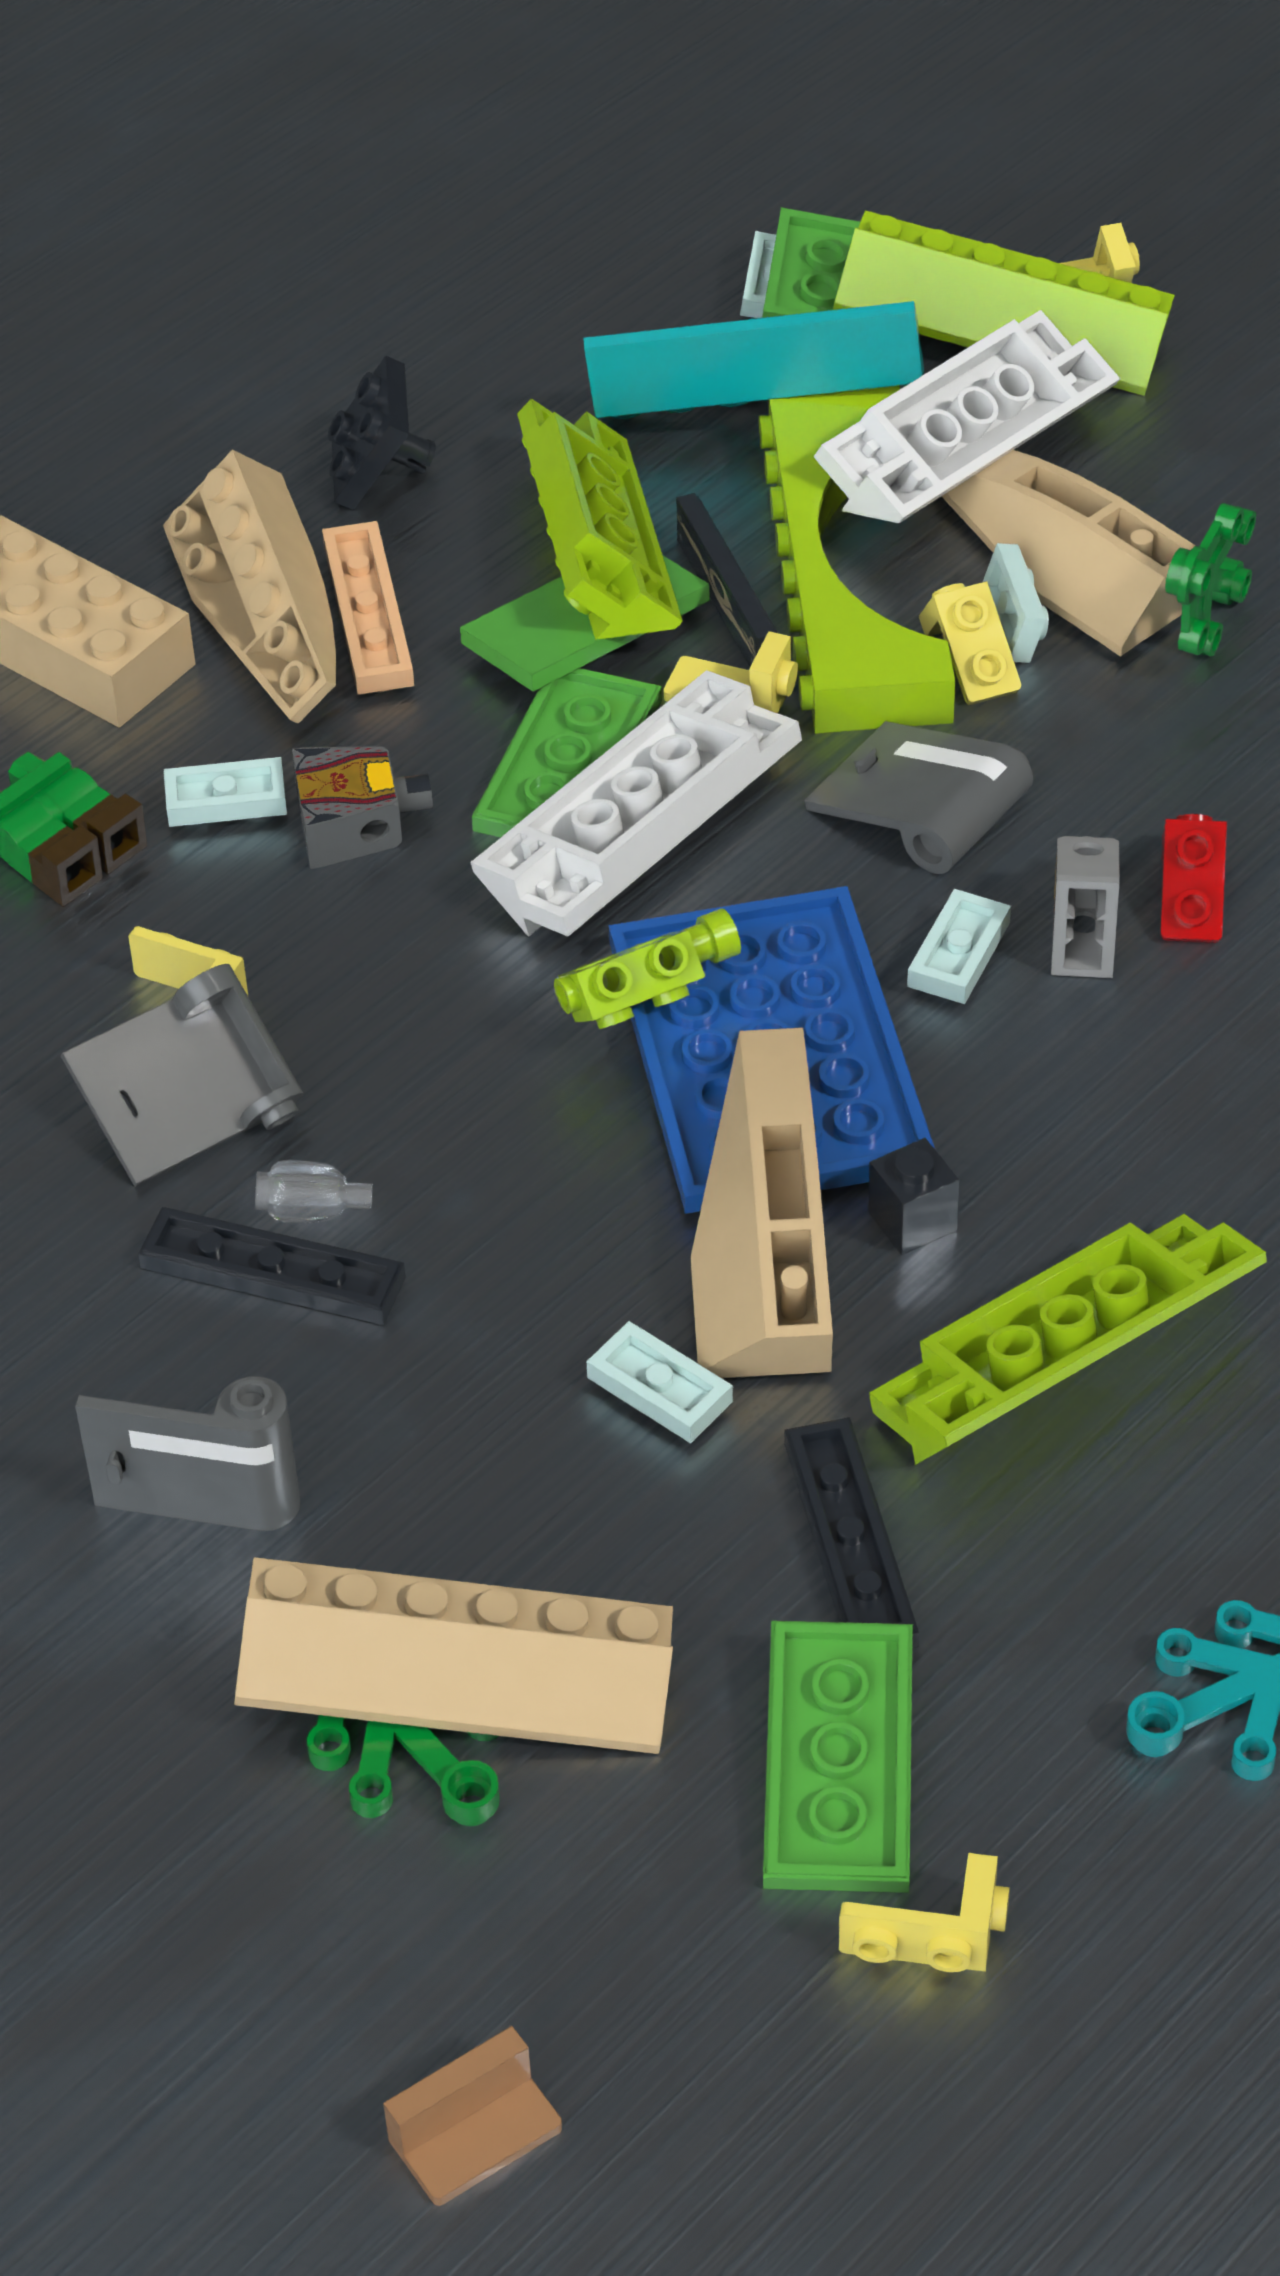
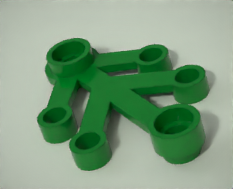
M1222 503L1200 546H1194L1191 550L1180 547L1175 552L1168 569L1165 591L1168 594L1177 596L1178 603L1182 604L1181 632L1178 640L1179 650L1198 656L1204 654L1212 657L1216 653L1222 637L1223 624L1211 620L1212 601L1230 605L1233 601L1242 603L1247 596L1252 580V570L1244 568L1243 561L1226 557L1234 542L1247 545L1256 523L1257 515L1255 511Z
M318 1715L317 1725L310 1730L307 1736L309 1759L317 1769L335 1771L348 1763L351 1757V1746L348 1731L344 1728L346 1718ZM376 1721L367 1722L359 1771L352 1776L349 1782L350 1803L352 1809L358 1815L365 1818H376L384 1815L393 1804L392 1783L388 1773L395 1738L441 1787L443 1808L451 1819L465 1826H477L486 1822L497 1811L500 1803L498 1777L489 1765L477 1760L459 1762L427 1727ZM467 1732L470 1737L478 1741H491L499 1737L497 1735ZM325 1742L340 1744L337 1749L332 1751L318 1749ZM368 1788L382 1790V1793L374 1798H365L360 1795L363 1790ZM468 1796L481 1798V1800L476 1802H461L462 1799Z

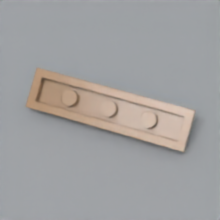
M372 521L322 529L324 550L357 695L414 686L413 667L378 522Z

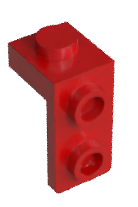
M1183 814L1177 816L1176 819L1165 820L1161 859H1163L1160 936L1163 940L1218 943L1221 940L1223 931L1227 821H1213L1212 817L1202 814Z

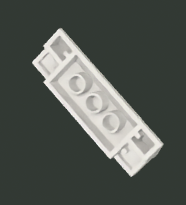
M1039 310L1020 323L1015 319L869 408L858 423L822 444L814 458L849 498L841 511L900 523L1115 386L1120 378L1086 338L1072 346L1048 317Z
M706 670L471 861L472 870L528 937L541 926L569 936L802 741L799 721L754 705L749 685Z

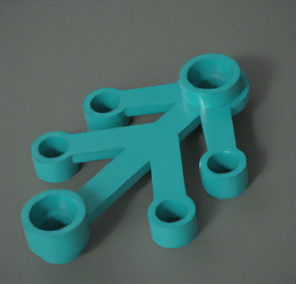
M1232 1600L1225 1602L1217 1610L1214 1631L1220 1643L1196 1638L1193 1633L1183 1628H1171L1159 1635L1155 1653V1662L1158 1668L1170 1676L1180 1677L1188 1675L1195 1667L1230 1676L1180 1700L1159 1691L1146 1692L1137 1696L1128 1708L1126 1734L1130 1743L1142 1754L1150 1757L1164 1756L1179 1746L1183 1739L1184 1731L1253 1699L1245 1732L1239 1735L1234 1742L1231 1764L1235 1773L1241 1778L1249 1781H1260L1267 1778L1273 1772L1275 1765L1276 1745L1273 1737L1280 1714V1653L1272 1656L1242 1648L1252 1644L1255 1638L1280 1644V1616L1255 1610L1247 1602ZM1238 1620L1245 1623L1247 1627L1236 1629L1228 1626L1226 1622ZM1181 1648L1188 1654L1178 1657L1170 1655L1166 1650ZM1150 1727H1156L1162 1729L1164 1732L1153 1733L1145 1729ZM1256 1751L1265 1758L1259 1761H1251L1243 1756V1753Z

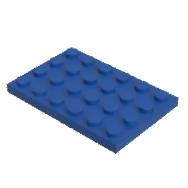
M847 886L609 925V942L613 954L664 934L694 926L698 917L720 908L725 909L729 913L740 937L741 952L739 955L716 964L710 960L701 963L705 977L686 984L690 995L659 1007H654L652 998L631 1006L634 1017L631 1018L685 1214L701 1211L739 1031L803 1028L814 1118L820 1190L869 1182L870 1161L922 1138H926L935 1149Z

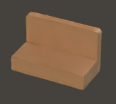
M510 2026L383 2103L388 2141L433 2204L437 2206L444 2205L562 2131L561 2117L531 2078L529 2047L513 2026Z

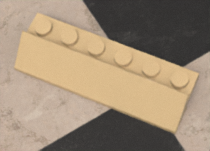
M254 1557L246 1602L234 1705L659 1754L673 1646H671L673 1606Z

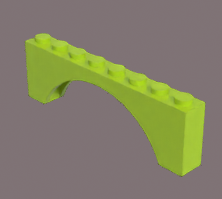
M900 385L768 400L769 415L759 416L761 449L771 448V451H764L766 484H776L775 487H770L772 521L782 520V523L775 524L777 556L788 557V560H781L783 595L793 594L794 598H787L789 633L799 632L800 635L792 639L793 661L797 662L798 671H805L806 674L798 678L801 711L811 710L815 734L878 729L885 721L908 726L954 723L955 676L948 641L905 628L866 606L839 580L831 568L821 544L824 530L832 515L847 496L817 462L814 455L822 444L858 423L869 408L901 389Z

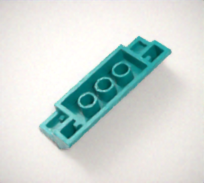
M914 301L583 338L596 418L628 419L637 417L641 413L660 411L683 413L691 411L696 407L715 405L738 407L751 401L898 385L902 389L924 375L923 356L919 341L918 319Z

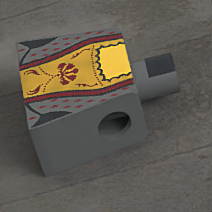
M382 746L304 747L292 749L296 790L310 869L396 848L402 842L400 813L433 809L428 773L394 778L389 751Z

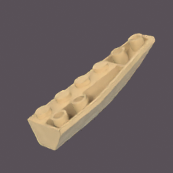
M231 450L218 466L207 474L205 480L181 506L172 512L169 519L163 524V527L194 604L291 721L299 724L336 686V649L325 585L313 548L282 474L239 452Z
M1012 450L942 496L993 553L997 543L1018 544L1027 568L1033 572L1034 587L1041 604L1119 656H1122L1182 615V604L1178 603L1177 596L1168 594L1165 591L1166 577L1172 558L1178 548L1191 550L1196 545L1123 498L1076 473L1038 457Z
M803 1028L739 1031L691 1253L697 1363L720 1378L831 1372L833 1330L818 1158Z

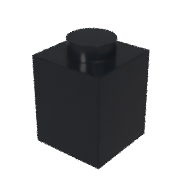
M922 1138L869 1162V1214L901 1255L957 1231L959 1179L926 1138Z

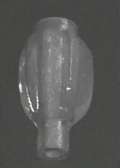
M283 1160L275 1163L271 1167L270 1172L257 1171L255 1210H268L269 1215L280 1222H327L338 1217L345 1208L371 1209L372 1183L346 1182V1178L342 1173L331 1165L312 1161Z

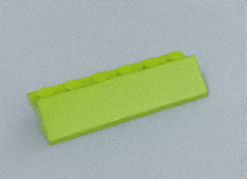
M865 210L859 227L854 230L833 310L914 301L919 334L964 347L972 346L1014 319L1020 323L1041 310L1072 346L1084 338L1087 339L1119 376L1120 380L1113 386L1114 388L1145 396L1175 295L1149 286H1141L1104 276L1098 272L1078 269L1053 262L1046 258L1034 257L1001 248L995 244L979 242L950 234L940 229L924 227L896 219L892 216L880 215Z
M531 398L517 413L523 434L522 443L527 449L531 463L530 472L535 478L540 495L538 501L544 510L548 524L546 531L552 539L556 553L555 563L561 571L564 582V595L566 599L579 612L588 615L595 640L676 629L683 620L627 439L587 411L573 425L556 412L552 413Z
M1182 1214L1149 1234H1146L1130 1222L921 1340L920 1347L923 1362L869 1392L872 1413L912 1445L916 1465L1267 1262L1266 1251L1224 1222L1208 1231L1187 1215Z

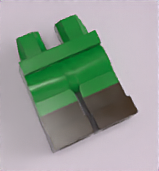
M28 751L13 761L8 770L10 786L0 791V856L12 868L62 907L103 879L102 870L110 874L147 847L143 805L126 793L117 799L99 787L84 770L77 767L72 768L71 760L60 752H57L45 761ZM116 834L123 839V842L118 847L112 849L110 837ZM69 866L77 868L79 874L67 882L66 868Z

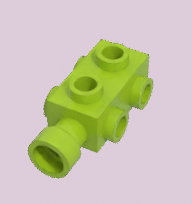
M720 908L698 917L694 926L636 944L631 948L558 975L559 978L554 980L555 993L562 1009L567 1014L572 1013L575 1022L596 1020L599 1029L606 1028L634 1017L631 1009L632 1005L652 998L654 1007H659L690 995L686 984L705 977L701 963L710 960L716 964L739 955L741 952L740 937L729 913L725 909Z

